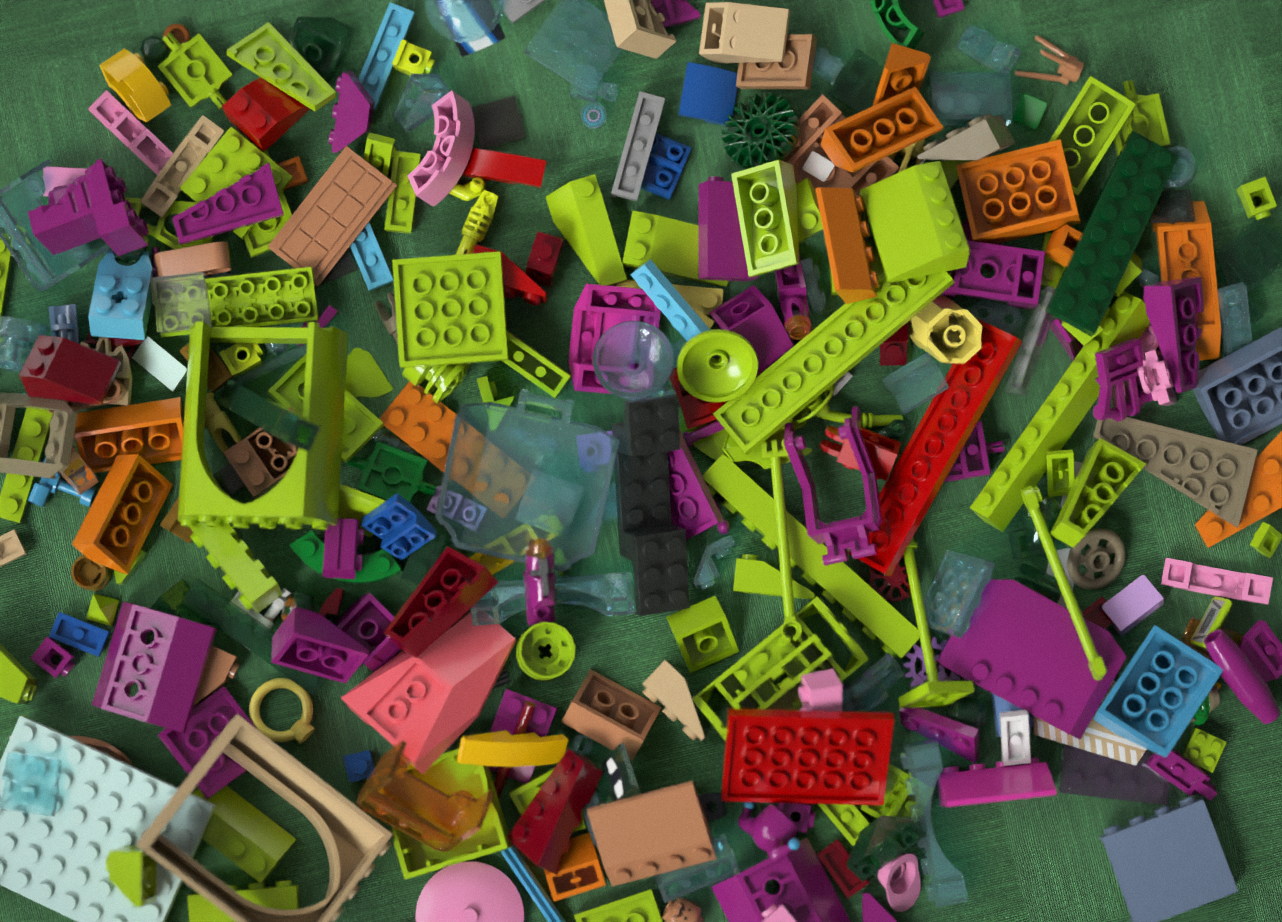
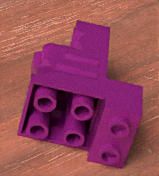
M102 159L96 160L95 164L85 170V175L74 179L73 184L54 187L48 194L49 205H41L37 209L28 212L33 235L53 255L102 238L118 256L147 246L146 235L149 234V230L144 219L140 220L135 209H132L129 201L125 199L124 193L127 192V188L123 178L117 177L113 167H108Z

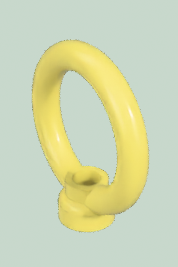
M289 678L271 679L263 683L253 694L249 705L250 720L257 730L271 741L287 742L295 739L301 744L315 731V728L310 724L313 716L311 696L306 688L297 681ZM283 688L293 691L302 703L301 719L287 731H275L268 728L260 716V704L263 698L275 689Z

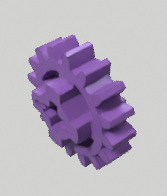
M936 637L931 639L933 649L942 652L947 641L943 640L939 645L937 644ZM914 644L912 646L914 653L905 654L910 659V662L903 664V667L909 668V672L904 677H912L913 679L909 685L910 687L921 686L924 684L923 681L927 679V673L923 675L926 672L922 647ZM938 654L937 656L934 655L935 661H937L940 654ZM916 658L921 662L920 671L917 674L915 672ZM938 663L936 667L939 681H959L960 678L951 670L947 676L944 666Z

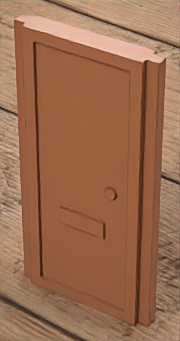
M346 146L268 245V248L294 268L312 266L314 284L319 287L397 185Z

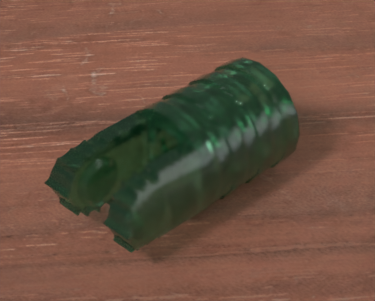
M1022 563L1020 567L1021 572L1038 581L1034 583L1019 576L1015 577V581L1058 603L1062 593L1056 578L1026 563Z

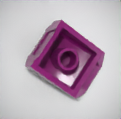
M370 592L359 597L334 624L369 650V655L363 663L372 672L378 670L391 660L400 650L384 634V631L395 617Z

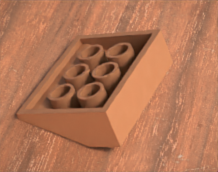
M693 781L587 809L601 859L611 886L717 859L713 834Z

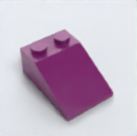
M297 607L293 608L272 637L271 663L344 684L347 683L369 655L367 648L322 615Z
M506 689L490 733L507 730L513 735L525 702L531 701L535 703L536 707L525 733L535 732L540 737H546L557 708ZM489 766V769L498 773L500 766ZM535 766L512 767L508 777L527 783L532 777Z

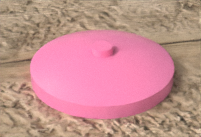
M466 861L445 867L426 883L417 902L416 922H524V906L517 887L506 874L486 863Z

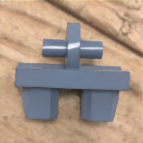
M77 305L50 306L51 336L63 337L80 344Z

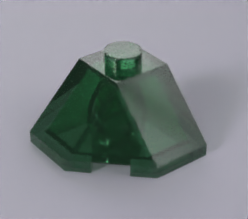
M298 17L289 41L294 49L297 48L298 53L329 84L349 49L356 29L333 17Z

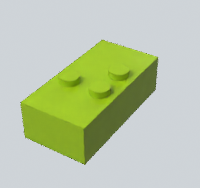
M1091 75L1049 140V142L1061 139L1073 193L1077 195L1082 191L1136 105L1134 101Z

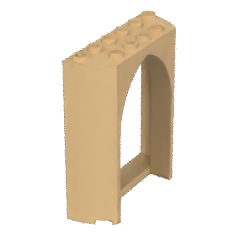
M236 714L220 735L214 739L211 747L152 824L145 829L136 845L236 922H334L343 911L340 905L347 899L350 900L359 889V886L356 885L357 882L361 881L363 877L366 878L374 869L375 864L372 863L378 854L383 856L391 845L388 840L393 834ZM221 752H224L298 809L318 831L327 852L330 869L329 886L324 900L313 906L296 910H277L255 904L239 895L160 834Z

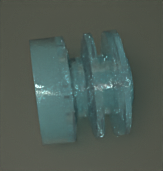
M0 316V369L20 373L32 350V345L35 344L39 335H47L48 326L35 321Z

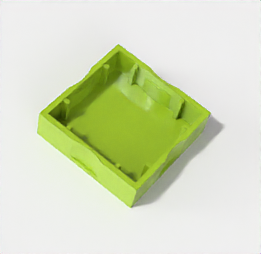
M459 749L443 753L424 774L419 772L412 764H408L374 775L384 812L392 826L394 845L405 880L513 846L512 842L507 839L509 832L489 766L460 764L457 761ZM444 796H449V798L444 799L441 802L440 810L442 811V813L446 815H450L453 812H455V815L452 817H443L438 812V801Z

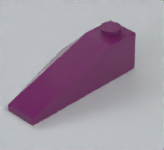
M1201 277L1161 281L1144 286L1146 313L1164 360L1167 361L1177 393L1197 388L1199 354L1195 350L1197 338H1201L1202 332L1201 328H1197L1198 314L1203 313L1204 308Z

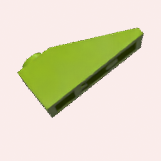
M742 554V559L737 558L735 563L733 592L783 597L781 573L766 562L758 561L757 555ZM792 579L794 598L814 599L815 593Z

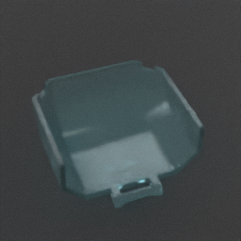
M522 388L517 408L494 402L461 404L455 417L435 517L441 525L445 526L452 537V542L457 548L525 563L528 550L533 549L534 555L541 556V547L549 548L554 552V569L563 572L580 559L587 558L595 553L620 440L597 426L570 420L574 400L566 399V401L553 399L529 393V390ZM526 404L562 411V418L525 410Z

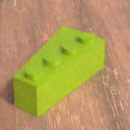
M1099 438L1088 450L1050 535L1074 548L1144 468L1146 463Z
M197 523V527H190L193 532L190 535L192 541L199 549L204 546L209 553L206 556L207 560L214 569L218 567L222 569L225 573L222 579L231 590L235 587L241 593L238 599L247 610L252 608L258 614L283 595L278 583L272 576L270 577L259 560H255L249 547L242 539L237 537V533L229 523H223L222 528L207 527V523Z

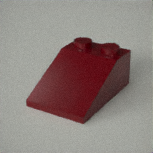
M39 335L19 377L29 397L102 405L121 362L118 359L63 337Z

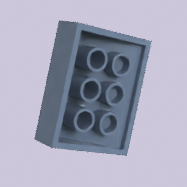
M1282 327L1198 371L1197 388H1194L1193 392L1218 440L1242 445L1282 424Z

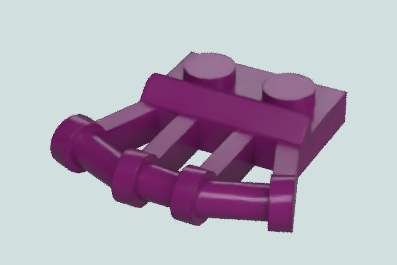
M1133 338L1095 353L1098 377L1095 380L1100 385L1098 404L1093 410L1094 418L1097 420L1109 418L1118 422L1124 420L1127 415H1137L1140 412V408L1146 402L1153 400L1151 393L1146 394L1144 392L1138 373V368L1143 366L1144 360L1141 339ZM1123 381H1124L1125 393H1126V399H1127L1126 402H1125L1124 389H1123V383H1122ZM1137 383H1138V385H1139V387H1140L1139 395H1138ZM1111 395H1112V400H1113V407H1112V408H1110Z

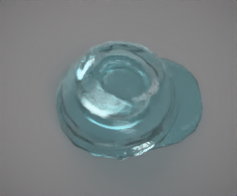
M1179 145L1168 149L1179 157L1165 186L1175 188L1190 184L1197 172V163L1193 153Z

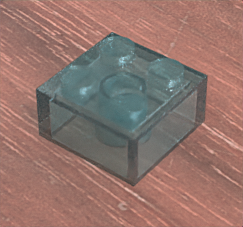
M816 47L813 72L834 85L843 72L845 64H843V60L839 57L829 55V51L825 48Z

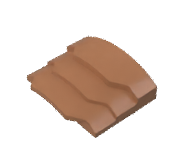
M823 94L799 118L800 133L798 140L789 155L782 160L793 165L796 184L809 178L814 189L819 187L852 188L857 196H861V189L896 174L900 168L886 156L853 173L834 166L825 182L804 171L802 168L812 151L831 161L821 146L824 130L846 119L842 112Z

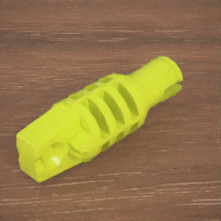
M483 190L473 207H471L461 230L464 236L455 255L464 254L465 250V254H473L475 245L484 240L494 217L498 200L496 194Z

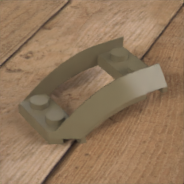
M0 393V473L55 479L57 472H63L69 467L78 415L75 408L69 406L68 401L29 397L28 394ZM16 407L54 411L50 421L49 442L45 449V463L7 458Z

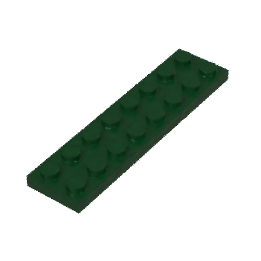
M1133 130L1129 133L1045 309L1047 313L1091 337L1096 334L1179 157L1178 155Z

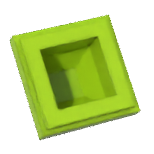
M93 593L86 619L112 626L120 600Z

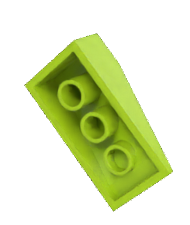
M776 160L732 173L749 277L799 264L797 187L793 165Z
M632 211L622 262L624 268L636 270L651 259L665 276L727 287L728 281L698 279V225L659 215Z

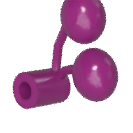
M714 499V501H715V503H716V505H717V507H718V510H719V512H720V514H721V511H720V508H721V507H720V505L718 504V502L716 501V499ZM725 519L717 524L719 533L723 535L727 534L730 529L729 523Z

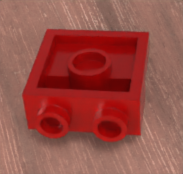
M677 367L672 370L673 374L669 375L668 378L674 395L678 396V404L686 428L691 429L715 420L716 417L713 413L728 401L708 402L692 396L682 386L678 378Z

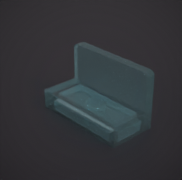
M928 352L882 379L885 387L895 396L904 414L949 388L939 363Z

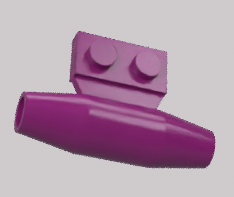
M1258 620L1242 637L1240 647L1221 629L1208 634L1204 639V644L1213 663L1223 670L1221 676L1239 701L1263 724H1269L1276 720L1281 711L1267 682L1277 679L1282 674V644L1267 623Z

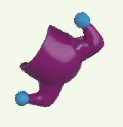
M744 802V809L738 818V825L744 832L753 837L755 844L760 849L767 852L770 860L779 862L792 850H797L800 847V841L793 838L797 833V827L775 806L770 803L756 818H752L750 814L755 803Z

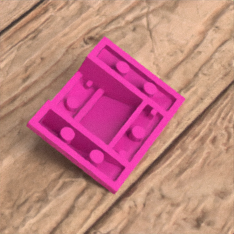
M597 284L585 285L574 307L568 358L575 391L651 397L661 310L655 306L643 289Z

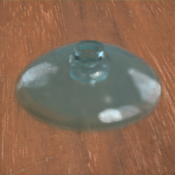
M425 0V9L430 23L442 36L456 42H472L485 37L496 27L503 13L504 0H465L463 3H457V0Z
M627 321L608 329L598 340L593 353V367L600 384L610 393L625 399H641L659 391L669 380L674 366L673 349L668 338L655 326L640 321ZM632 363L639 365L637 369H631L629 366Z

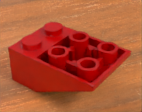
M475 245L473 254L501 251ZM501 252L504 297L514 299V296L523 297L525 303L540 306V302L546 304V292Z

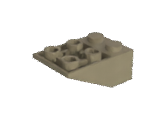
M990 113L968 123L970 128L965 126L946 134L947 140L943 138L924 146L925 152L917 157L923 160H980L1015 144V141L1001 115L992 117Z

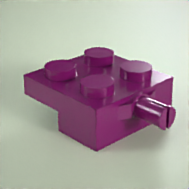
M982 421L977 422L943 483L990 475L988 455L989 453L1004 452V446L997 447L1003 445L1002 440L991 443L986 442Z

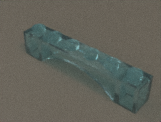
M631 572L556 577V604L584 606L606 616L634 614ZM524 580L500 581L471 607L473 626L500 624L510 616L525 610Z
M935 739L903 745L904 752L900 753V759L903 769H908L909 779L905 780L908 796L913 795L914 805L910 806L913 822L918 821L920 832H916L915 836L918 848H923L925 858L920 859L923 874H928L930 885H926L928 901H933L937 908L969 902L964 875L945 857L936 841L932 828V794L936 781L943 770L938 742Z

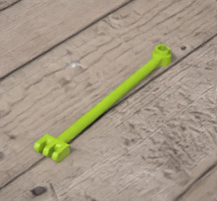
M783 438L781 442L783 449L778 450L777 439H772V450H767V442L765 440L761 443L762 460L770 459L785 619L780 633L785 641L790 642L791 637L786 634V630L789 627H793L796 630V634L793 636L795 642L801 637L802 627L795 618L781 458H789Z
M1032 486L1025 487L1020 490L1022 499L1032 517L1088 658L1091 674L1095 680H1102L1106 673V668L1101 656L1099 657L1040 511L1038 503L1043 501L1041 493L1037 486L1033 488Z

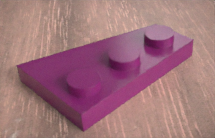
M900 708V724L976 764L980 756L979 729L922 708Z

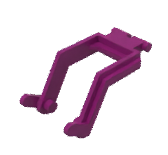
M858 406L852 408V418H846L844 426L838 427L841 440L848 439L863 478L867 509L858 517L827 524L820 521L816 486L802 452V449H806L805 438L803 435L796 437L792 422L785 424L784 445L802 488L807 534L817 544L826 543L828 554L822 555L824 566L848 561L847 552H852L853 559L877 554L875 543L870 544L869 532L880 530L879 525L882 523L876 471L861 434V412Z

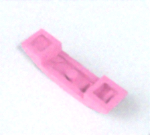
M1166 558L1161 585L1268 605L1273 578Z

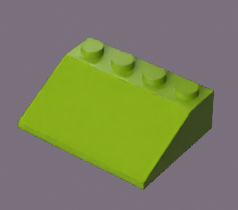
M940 161L912 166L860 190L888 283L966 268L970 250Z

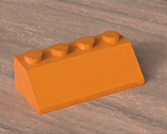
M913 87L825 128L821 146L835 166L853 173L942 131L943 126L917 88Z
M815 188L835 291L846 304L877 297L876 288L880 287L877 272L872 271L871 262H875L872 247L867 246L866 237H869L870 233L867 222L862 220L861 212L865 211L862 197L857 196L852 188Z
M181 398L78 413L74 437L80 457L93 473L110 471L117 455L139 454L149 464L181 460L184 428V410Z
M139 454L117 455L72 545L89 560L123 574H128L173 484Z

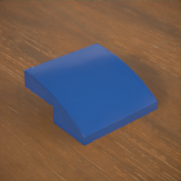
M687 62L679 116L725 125V121H730L727 117L728 114L731 117L733 115L738 73Z

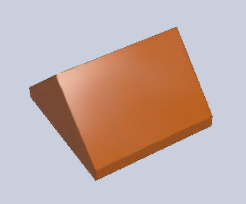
M892 43L873 106L913 87H916L920 92L931 59L929 54Z

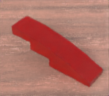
M472 148L469 161L462 176L479 177L485 181L494 180L514 185L518 183L541 188L547 162L546 160Z

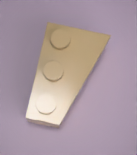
M604 0L614 41L618 48L657 59L676 42L674 35H668L662 24L665 19L662 13H656L651 4L652 0Z

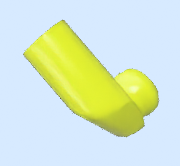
M475 177L465 185L456 183L449 194L461 200L469 201L480 196L482 191L485 190V182L483 179Z

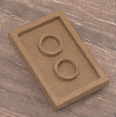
M813 34L787 35L784 62L739 63L736 87L740 89H810L817 37Z

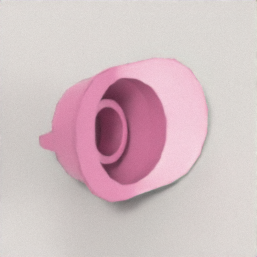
M884 853L883 862L878 870V880L886 889L890 907L898 912L906 911L914 905L921 889L917 857L914 854L908 853L905 855Z

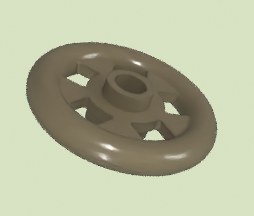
M1096 528L1089 530L1074 548L1071 547L1068 554V573L1075 584L1084 589L1095 590L1113 582L1120 574L1125 562L1126 553L1123 541L1115 532L1109 529ZM1100 539L1108 541L1105 548L1098 545ZM1087 544L1090 545V548L1085 552L1083 556L1081 554L1082 549ZM1109 553H1115L1113 563H1109ZM1084 563L1087 571L1081 574L1078 567ZM1103 571V576L1094 579V572Z

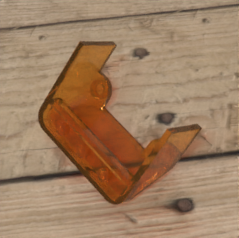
M402 740L383 754L361 789L356 803L364 811L430 848L441 852L450 851L482 828L494 792L489 790L478 799L465 790L453 792L451 795L443 793L406 772L408 761L405 759L403 752L407 743Z

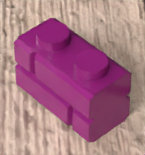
M338 518L337 525H329V529L325 530L323 577L355 579L356 570L361 571L362 554H357V545H363L364 529H358L359 520Z

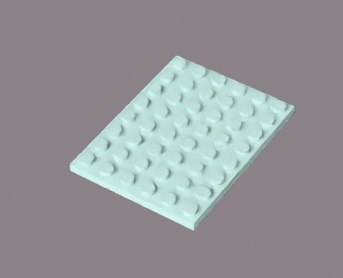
M20 715L0 761V885L77 922H165L183 881L157 861L156 902L143 907H135L109 880V872L105 869V860L110 850L123 846H137L136 843L141 838L142 833L152 824L178 790V787L25 715ZM190 793L160 834L193 859L216 805Z

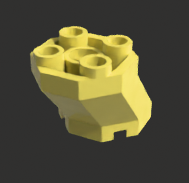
M939 295L907 322L909 338L919 348L924 349L941 363L965 364L981 349L982 325L968 310H964L946 296Z

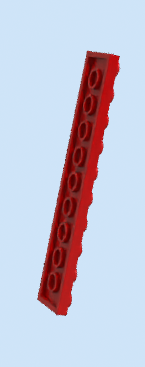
M979 319L977 321L982 325L981 349L965 364H952L879 494L882 523L879 525L880 530L869 532L870 544L875 543L877 554L857 559L891 577L1023 342L1019 338Z

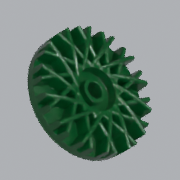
M764 93V98L754 94L753 99L748 97L750 103L747 105L739 102L740 108L734 107L737 114L733 118L729 114L727 116L730 120L725 121V125L728 128L727 131L722 130L724 135L722 140L725 142L723 147L730 158L744 169L785 159L794 148L800 133V121L794 108L781 96L777 98L773 93H769V95Z

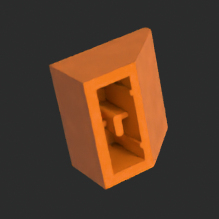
M590 832L569 839L568 842L571 845L567 853L563 852L558 863L561 867L557 875L544 869L553 901L606 885Z

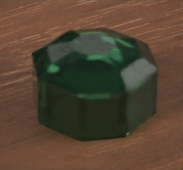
M150 36L143 40L140 50L146 61L158 63L165 59L168 48L162 38Z

